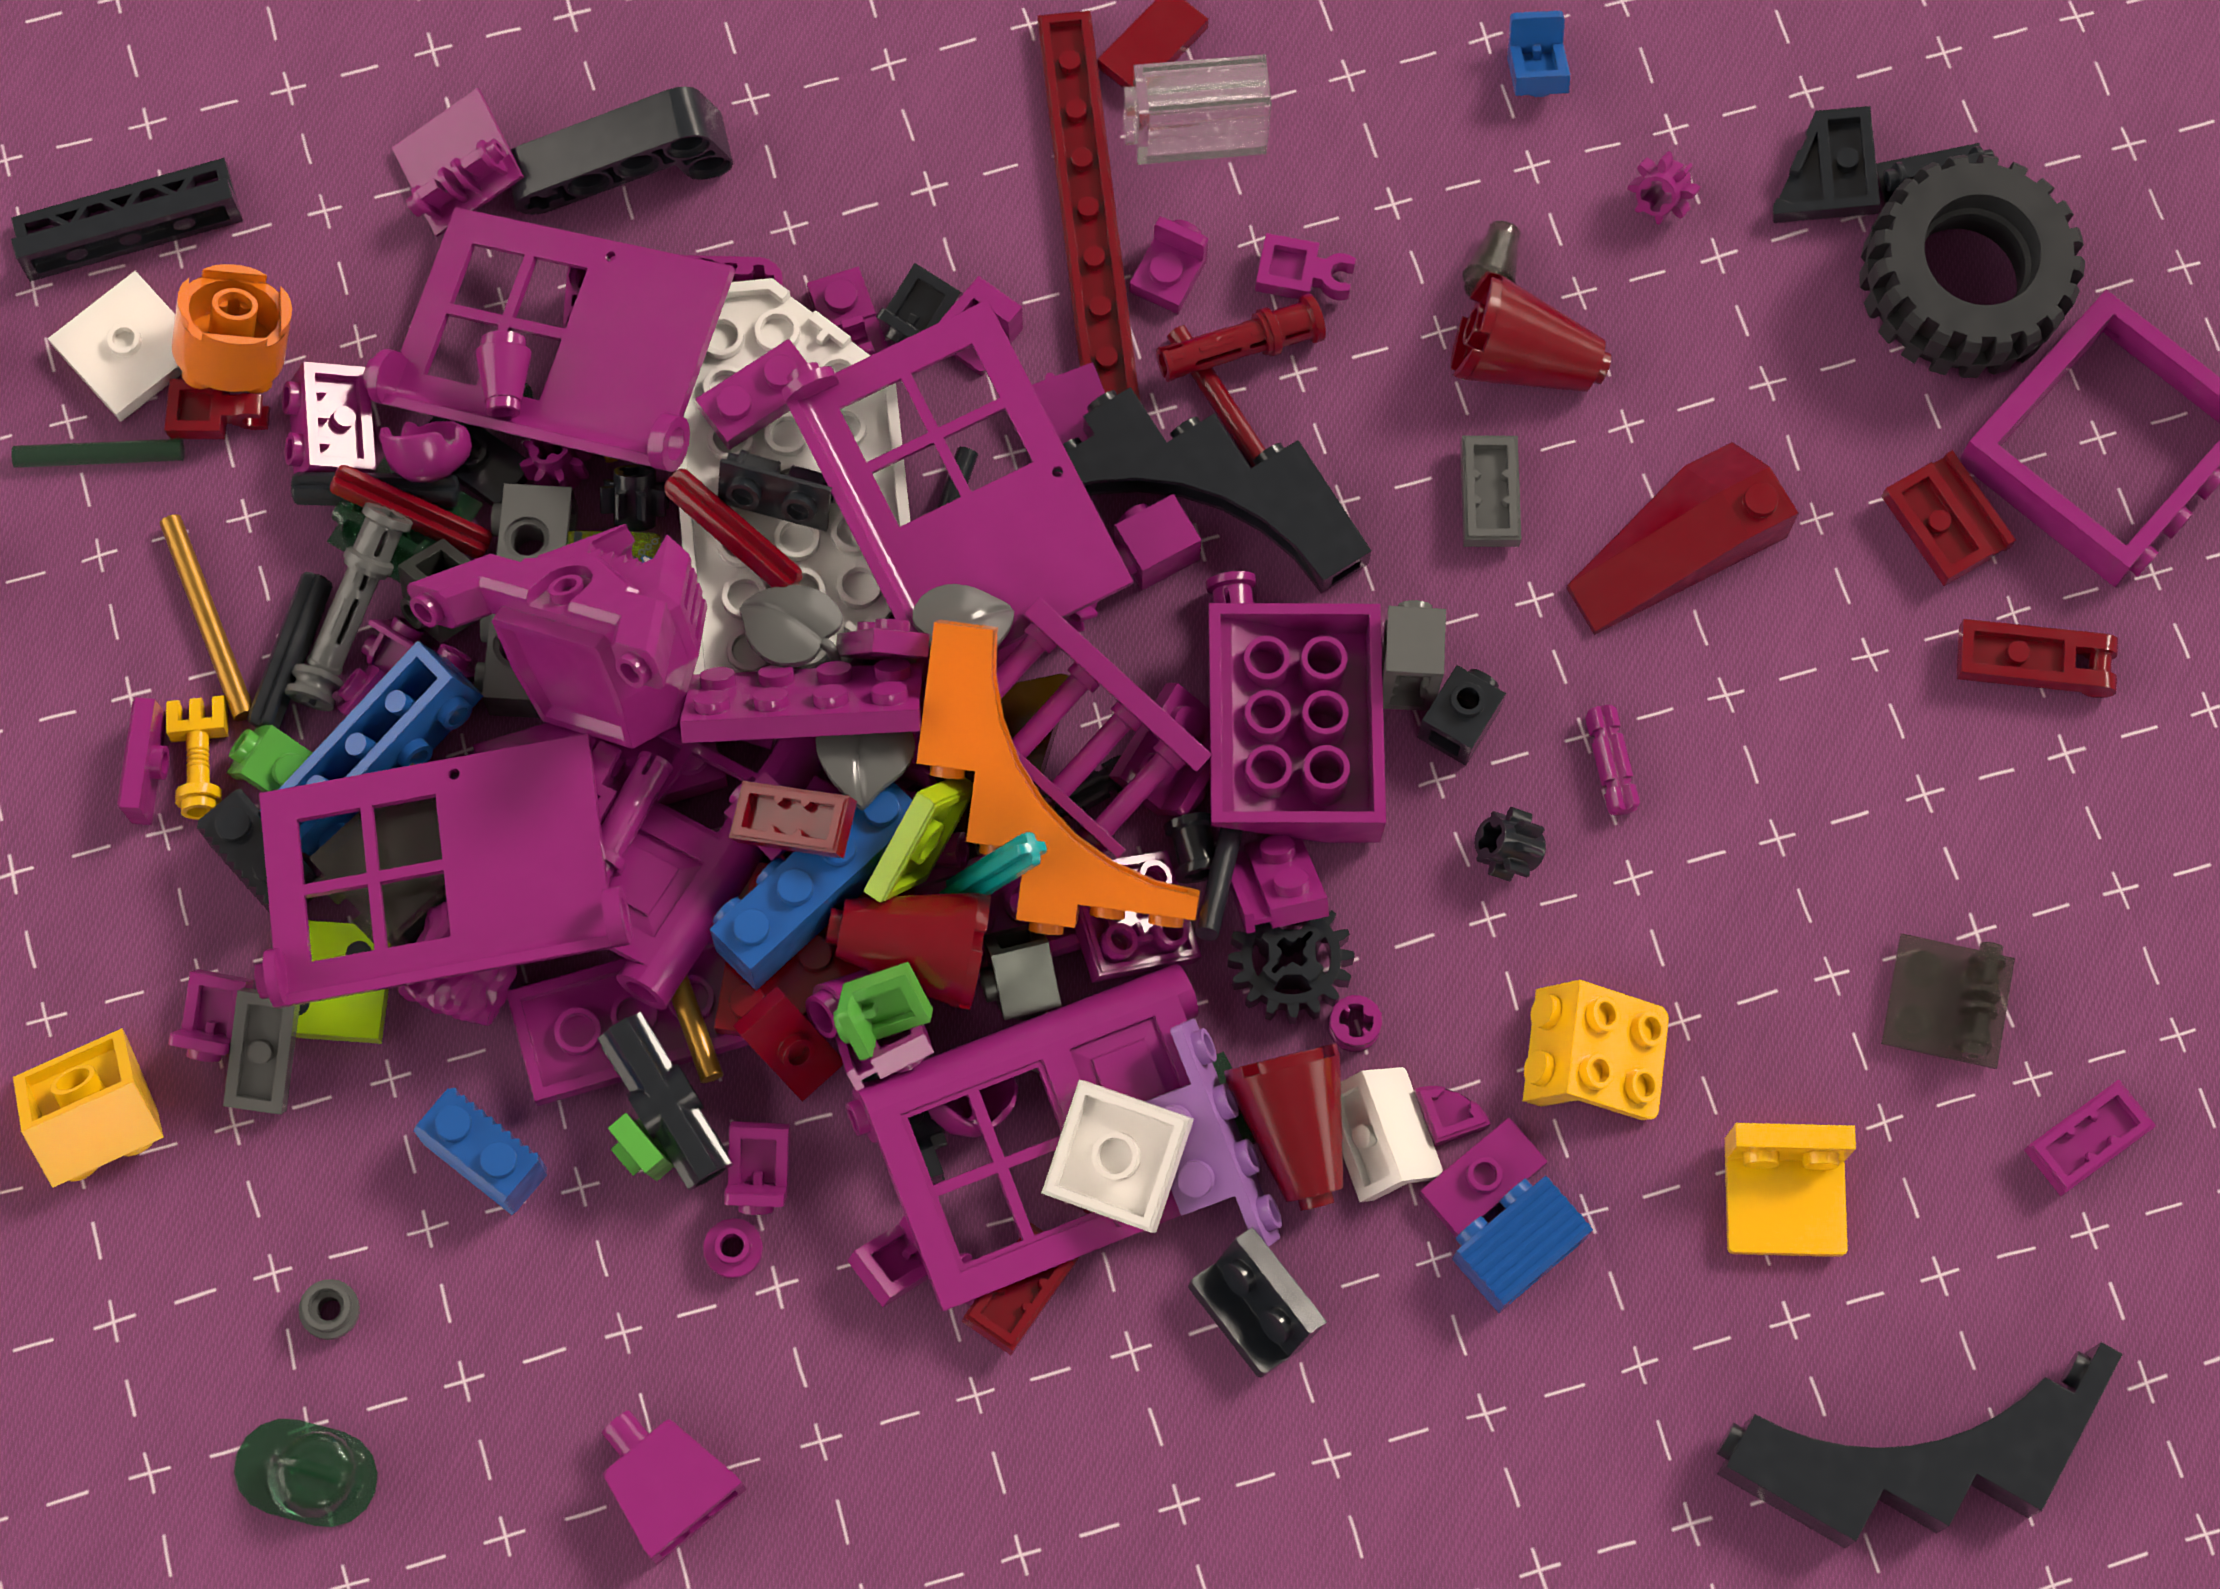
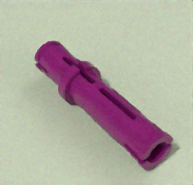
M641 751L637 756L633 769L601 825L608 886L613 876H621L625 869L626 863L623 858L665 781L673 772L672 765L659 755H656L653 763L650 762L653 755L649 751Z

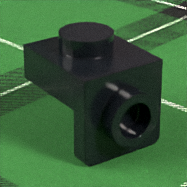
M914 263L887 308H881L876 316L888 324L882 334L898 343L939 323L963 293Z

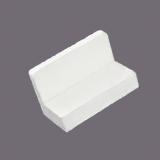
M1405 1068L1363 1070L1341 1082L1342 1153L1359 1202L1374 1201L1408 1183L1434 1180L1443 1172Z

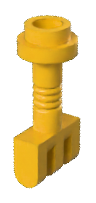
M225 695L212 697V717H205V705L202 697L189 699V719L183 720L180 700L166 702V733L171 743L186 741L187 783L178 786L175 790V804L181 808L182 816L189 819L199 820L222 801L221 788L210 783L209 739L229 737L228 705Z

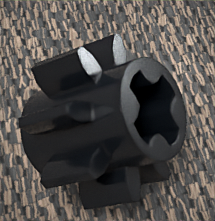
M644 465L619 466L613 471V479H604L603 486L600 487V513H614L615 527L626 524L629 531L650 530L656 526V516L665 517L666 509H669V498L666 496L664 489L665 482H656V470L652 467Z
M1510 807L1506 815L1496 811L1491 812V817H1488L1480 824L1474 841L1478 854L1476 860L1477 862L1489 865L1488 875L1510 882L1514 874L1526 878L1529 877L1530 871H1533L1540 865L1546 852V841L1542 834L1545 829L1543 826L1531 823V813Z

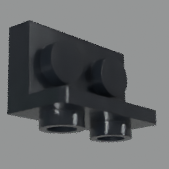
M1253 1227L1237 1237L1216 1263L1195 1276L1188 1284L1189 1290L1258 1377H1264L1301 1351L1327 1323Z

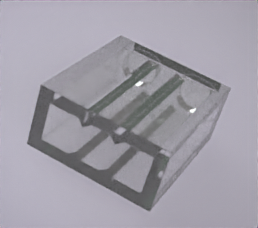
M1266 54L1134 65L1133 86L1123 87L1125 112H1123V130L1125 145H1135L1137 165L1262 155L1267 153L1272 103Z

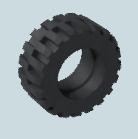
M1981 154L1976 163H1969L1968 156L1958 155L1948 157L1942 168L1935 162L1920 168L1913 179L1906 178L1895 189L1871 227L1872 231L1864 242L1861 258L1865 263L1859 271V282L1862 290L1871 291L1864 301L1869 318L1880 317L1883 324L1878 332L1884 340L1890 344L1896 339L1905 347L1901 356L1914 364L1919 357L1931 362L1929 367L1931 372L1946 375L1952 367L1959 368V376L1961 378H1978L1985 367L1993 375L2008 371L2015 361L2025 362L2038 351L2044 342H2047L2065 319L2066 314L2073 307L2080 290L2077 284L2084 277L2085 260L2082 256L2076 255L2084 246L2080 229L2077 227L2070 228L2068 225L2074 214L2066 201L2062 200L2056 203L2050 196L2055 189L2044 178H2041L2038 183L2025 176L2028 168L2016 162H2012L2010 167L2006 168L1998 165L1999 158L1996 156ZM1948 229H1965L1980 233L1994 241L2006 253L2012 263L2017 281L2016 295L2007 302L1995 305L1972 304L1951 295L1936 281L1927 265L1924 243L1928 236Z

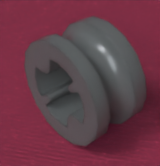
M296 664L292 671L296 681L286 686L285 694L297 703L316 710H334L336 701L332 698V694L339 691L343 681L323 669L306 664Z

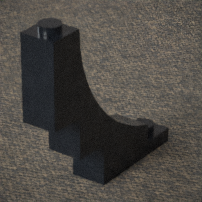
M2100 1342L2085 1354L2077 1351L2061 1378V1382L2068 1386L2067 1389L2045 1377L2031 1386L2010 1407L1990 1420L1970 1430L1940 1440L1910 1446L1877 1448L1832 1443L1787 1430L1754 1414L1744 1423L1743 1427L1733 1423L1727 1431L1716 1452L1717 1455L1725 1459L1717 1475L1844 1549L1857 1541L1878 1500L1935 1533L1950 1526L1970 1486L2026 1518H2030L2041 1512L2047 1503L2123 1354L2103 1342Z

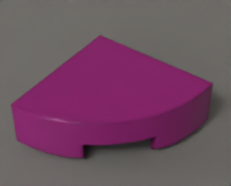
M1424 1086L1414 1090L1434 1147L1490 1127L1491 1123L1483 1109L1476 1102L1471 1101L1460 1093L1441 1086Z

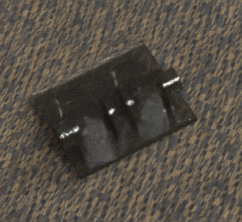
M1901 933L1881 1044L1997 1069L2015 958L2002 955L2004 947L1993 942H1981L1979 950Z

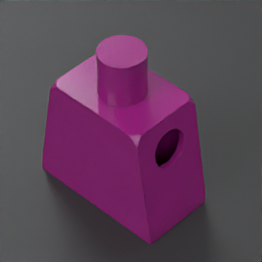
M627 1410L612 1420L602 1431V1435L621 1457L606 1469L603 1476L642 1547L656 1565L746 1491L743 1483L731 1470L671 1419H667L651 1433H648L634 1414Z

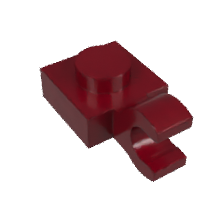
M170 379L164 431L170 439H225L227 424L249 430H266L269 428L270 407L262 406L263 396L261 394L242 393L230 395L229 391H221L210 387L205 389L193 388L183 379Z

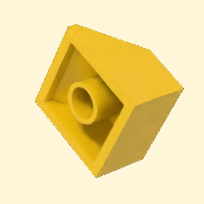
M123 1028L13 1077L21 1132L52 1188L67 1181L74 1182L85 1179L92 1175L98 1167L122 1156L138 1155L147 1150L153 1142L164 1138L157 1107Z

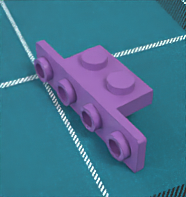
M1194 1018L1172 1027L1170 1031L1191 1084L1145 1101L1194 1119L1171 1186V1191L1181 1216L1235 1196L1248 1230L1253 1227L1269 1247L1280 1239L1278 1228L1282 1226V1219L1278 1206L1270 1194L1264 1195L1256 1173L1260 1171L1258 1155L1250 1140L1242 1139L1234 1118L1238 1116V1106L1229 1086L1226 1083H1220L1212 1062L1216 1061L1217 1054L1212 1038L1205 1028L1199 1029Z

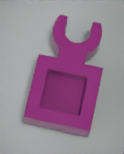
M1266 233L1255 291L1299 299L1300 296L1310 294L1311 288L1315 287L1320 288L1331 299L1347 300L1349 299L1351 284L1338 282L1332 275L1336 272L1353 274L1356 258L1345 253H1336L1326 259L1318 257L1319 242Z

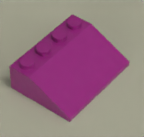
M1209 603L1210 753L1212 754L1210 757L1211 826L1276 836L1286 835L1291 838L1322 843H1380L1386 825L1381 604Z

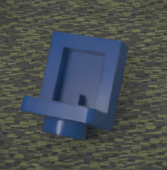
M1562 11L1517 12L1510 15L1507 60L1515 96L1530 95L1533 97H1544L1550 94L1569 93L1571 75L1563 45L1565 18Z

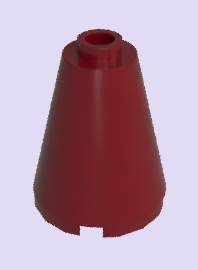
M1487 271L1482 275L1470 297V300L1477 303L1473 307L1469 318L1462 316L1456 334L1450 362L1451 370L1455 371L1453 373L1454 377L1469 381L1587 392L1593 383L1602 384L1611 363V353L1605 351V339L1503 275Z
M977 892L894 896L882 902L877 901L873 897L845 898L843 910L831 909L825 943L837 945L835 957L872 973L909 962L925 995L957 1009L970 1010L983 951L981 950L984 932L987 931L991 895Z
M1337 1043L1225 1070L1226 1084L1229 1086L1237 1106L1285 1201L1292 1202L1298 1200L1300 1211L1335 1203L1332 1192L1343 1188L1341 1066Z

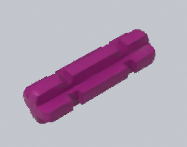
M1602 705L1588 710L1585 720L1589 736L1595 737L1593 739L1594 743L1591 745L1602 787H1607L1606 794H1604L1607 810L1613 816L1632 813L1637 810L1640 800L1636 784L1630 783L1633 772L1624 736L1622 733L1617 732L1619 731L1618 727L1621 726L1617 708L1614 705Z

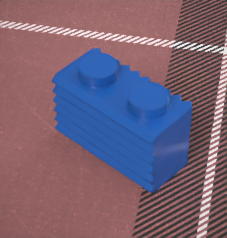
M448 1088L413 1130L423 1145L511 1215L519 1210L547 1176V1167L538 1153H533L528 1145L524 1146L519 1138H514L511 1131H505L502 1124H497L492 1116L488 1117L483 1109L479 1110L474 1102H469L467 1097L460 1095L456 1088Z
M1544 1176L1534 1186L1526 1178L1522 1180L1499 1201L1505 1208L1502 1213L1490 1223L1483 1216L1478 1217L1455 1238L1461 1247L1455 1252L1452 1258L1453 1262L1498 1313L1502 1312L1581 1245L1593 1231L1591 1225L1584 1220L1583 1216L1577 1212L1575 1207L1569 1203L1567 1198L1561 1194L1558 1187L1553 1185L1547 1176Z

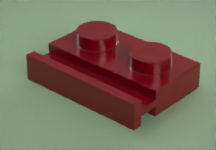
M1953 450L1935 463L1931 462L1885 488L1881 496L1943 586L1986 563L1996 554L2007 551L2016 541Z

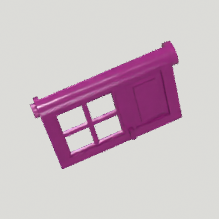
M454 207L401 352L383 349L371 358L364 369V386L371 400L378 404L673 472L680 467L687 454L690 429L684 414L736 270L730 265ZM475 246L524 257L503 315L454 304ZM615 256V259L610 261V258ZM537 260L587 270L566 329L516 318ZM449 316L498 327L497 331L513 330L561 341L540 400L523 397L519 416L511 419H497L486 414V404L484 402L480 377L475 386L428 375Z
M988 299L836 373L831 366L819 367L817 362H811L796 368L787 376L789 383L782 389V395L828 487H832V494L895 619L911 621L910 632H918L913 625L912 615L913 609L920 597L928 591L946 584H960L977 588L1011 606L1014 610L1013 624L1007 636L997 646V651L1028 636L1024 630L1031 622L1023 616V613L1038 597H1041L1062 618H1066L1134 584ZM973 346L999 398L938 427L912 375ZM902 381L928 433L866 462L840 410ZM1006 410L1032 463L971 492L945 439ZM934 445L960 498L899 527L873 474ZM1060 469L1063 472V474L1058 471L1055 472V470ZM930 648L928 657L917 659V663H924L926 681L930 659Z
M669 729L657 736L680 748V751L671 762L673 767L672 774L665 781L623 858L626 863L625 869L621 876H613L609 887L621 886L623 888L630 913L632 927L631 945L610 948L609 950L629 960L626 961L616 979L633 997L653 1008L666 1009L676 990L711 939L710 928L714 925L713 919L728 901L740 895L758 863L762 862L766 855L756 845L737 843L729 838L733 823L729 817L719 832L716 833L661 803L691 757L695 756L741 781H745L752 776L757 779L766 771L780 786L806 790L814 775L818 777L823 769L816 751V736L781 738L758 773L702 745V742L682 743L681 733L673 729ZM572 730L568 737L581 735L583 733H579ZM590 736L592 752L602 739ZM617 780L609 788L617 791V794H619L624 783Z
M588 733L259 793L273 949L265 950L263 953V963L255 964L254 977L260 998H269L271 1004L276 1009L631 945L632 943L630 913L623 888L621 886H608L591 741ZM460 773L459 776L451 779L453 774ZM436 797L442 859L380 870L374 809ZM361 811L367 873L305 884L299 822ZM444 874L451 936L388 948L382 885ZM368 887L374 950L312 961L306 898Z
M1173 964L928 1058L907 1072H894L882 1079L879 1077L863 1083L864 1088L858 1091L853 1087V1100L846 1103L850 1123L857 1136L867 1134L871 1142L878 1143L941 1311L948 1310L1144 1231L1091 1212L1034 1235L1009 1168L1056 1150L1061 1135L1004 1157L979 1090L1037 1068L1062 1133L1079 1080H1085L1142 1101L1191 1084L1170 1031L1172 1027L1187 1020L1195 1019L1198 1016V1004L1193 987L1180 965ZM967 1095L992 1162L933 1185L908 1118ZM997 1174L1021 1241L963 1263L938 1196ZM1171 1189L1159 1224L1181 1216Z

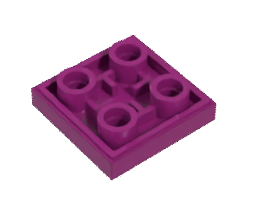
M1168 851L1113 860L1155 880L1178 885ZM1080 905L1075 931L1092 983L1158 971L1173 964L1180 966L1190 965L1202 957L1191 922L1188 919H1184L1182 928L1163 927L1148 923L1149 914L1126 911L1124 920L1104 919L1091 916V906Z

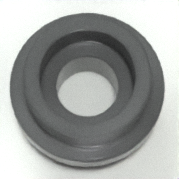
M334 1279L321 1280L310 1286L303 1294L299 1304V1317L302 1325L310 1334L323 1340H334L348 1334L356 1325L360 1315V1303L356 1293L346 1283ZM328 1301H338L341 1306L339 1315L330 1321L323 1320L320 1314L322 1306Z

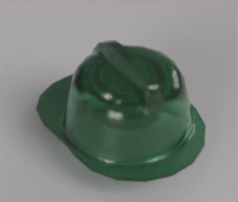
M276 1419L261 1424L245 1438L236 1454L234 1475L240 1493L250 1505L268 1514L312 1526L336 1527L352 1522L367 1509L376 1493L378 1471L372 1453L361 1440L343 1431L297 1419Z

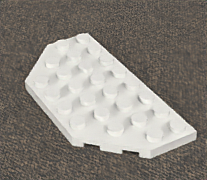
M773 278L731 283L684 414L689 423L690 440L687 454L678 469H687L717 496L721 458L727 459L730 452L739 455L741 450H746L749 454L781 462L780 474L787 476L792 465L817 472L821 471L791 411L731 450H728L697 409L695 401L697 397L787 339L791 340L807 363L817 362L819 367L831 366L835 373L870 356L851 341V336L816 310L813 313L790 296L788 289ZM896 383L840 410L866 462L902 445ZM903 459L873 474L899 527L910 522ZM836 501L834 504L830 503L827 532L730 506L801 568L803 578L799 585L811 587L825 593L838 605L842 612L843 624L835 635L828 638L835 645L837 634L856 631L857 622H875L876 619H889L893 614ZM679 507L682 546L690 555L692 560L691 567L695 569L697 583H700L703 591L702 597L708 605L699 657L693 674H700L702 671L713 667H728L735 672L759 671L764 666L772 665L759 657L749 645L745 635L743 620L739 613V608L745 600L772 587ZM820 648L814 660L805 665L792 668H817L823 663L830 662L827 653ZM840 657L842 661L847 663H850L854 659Z

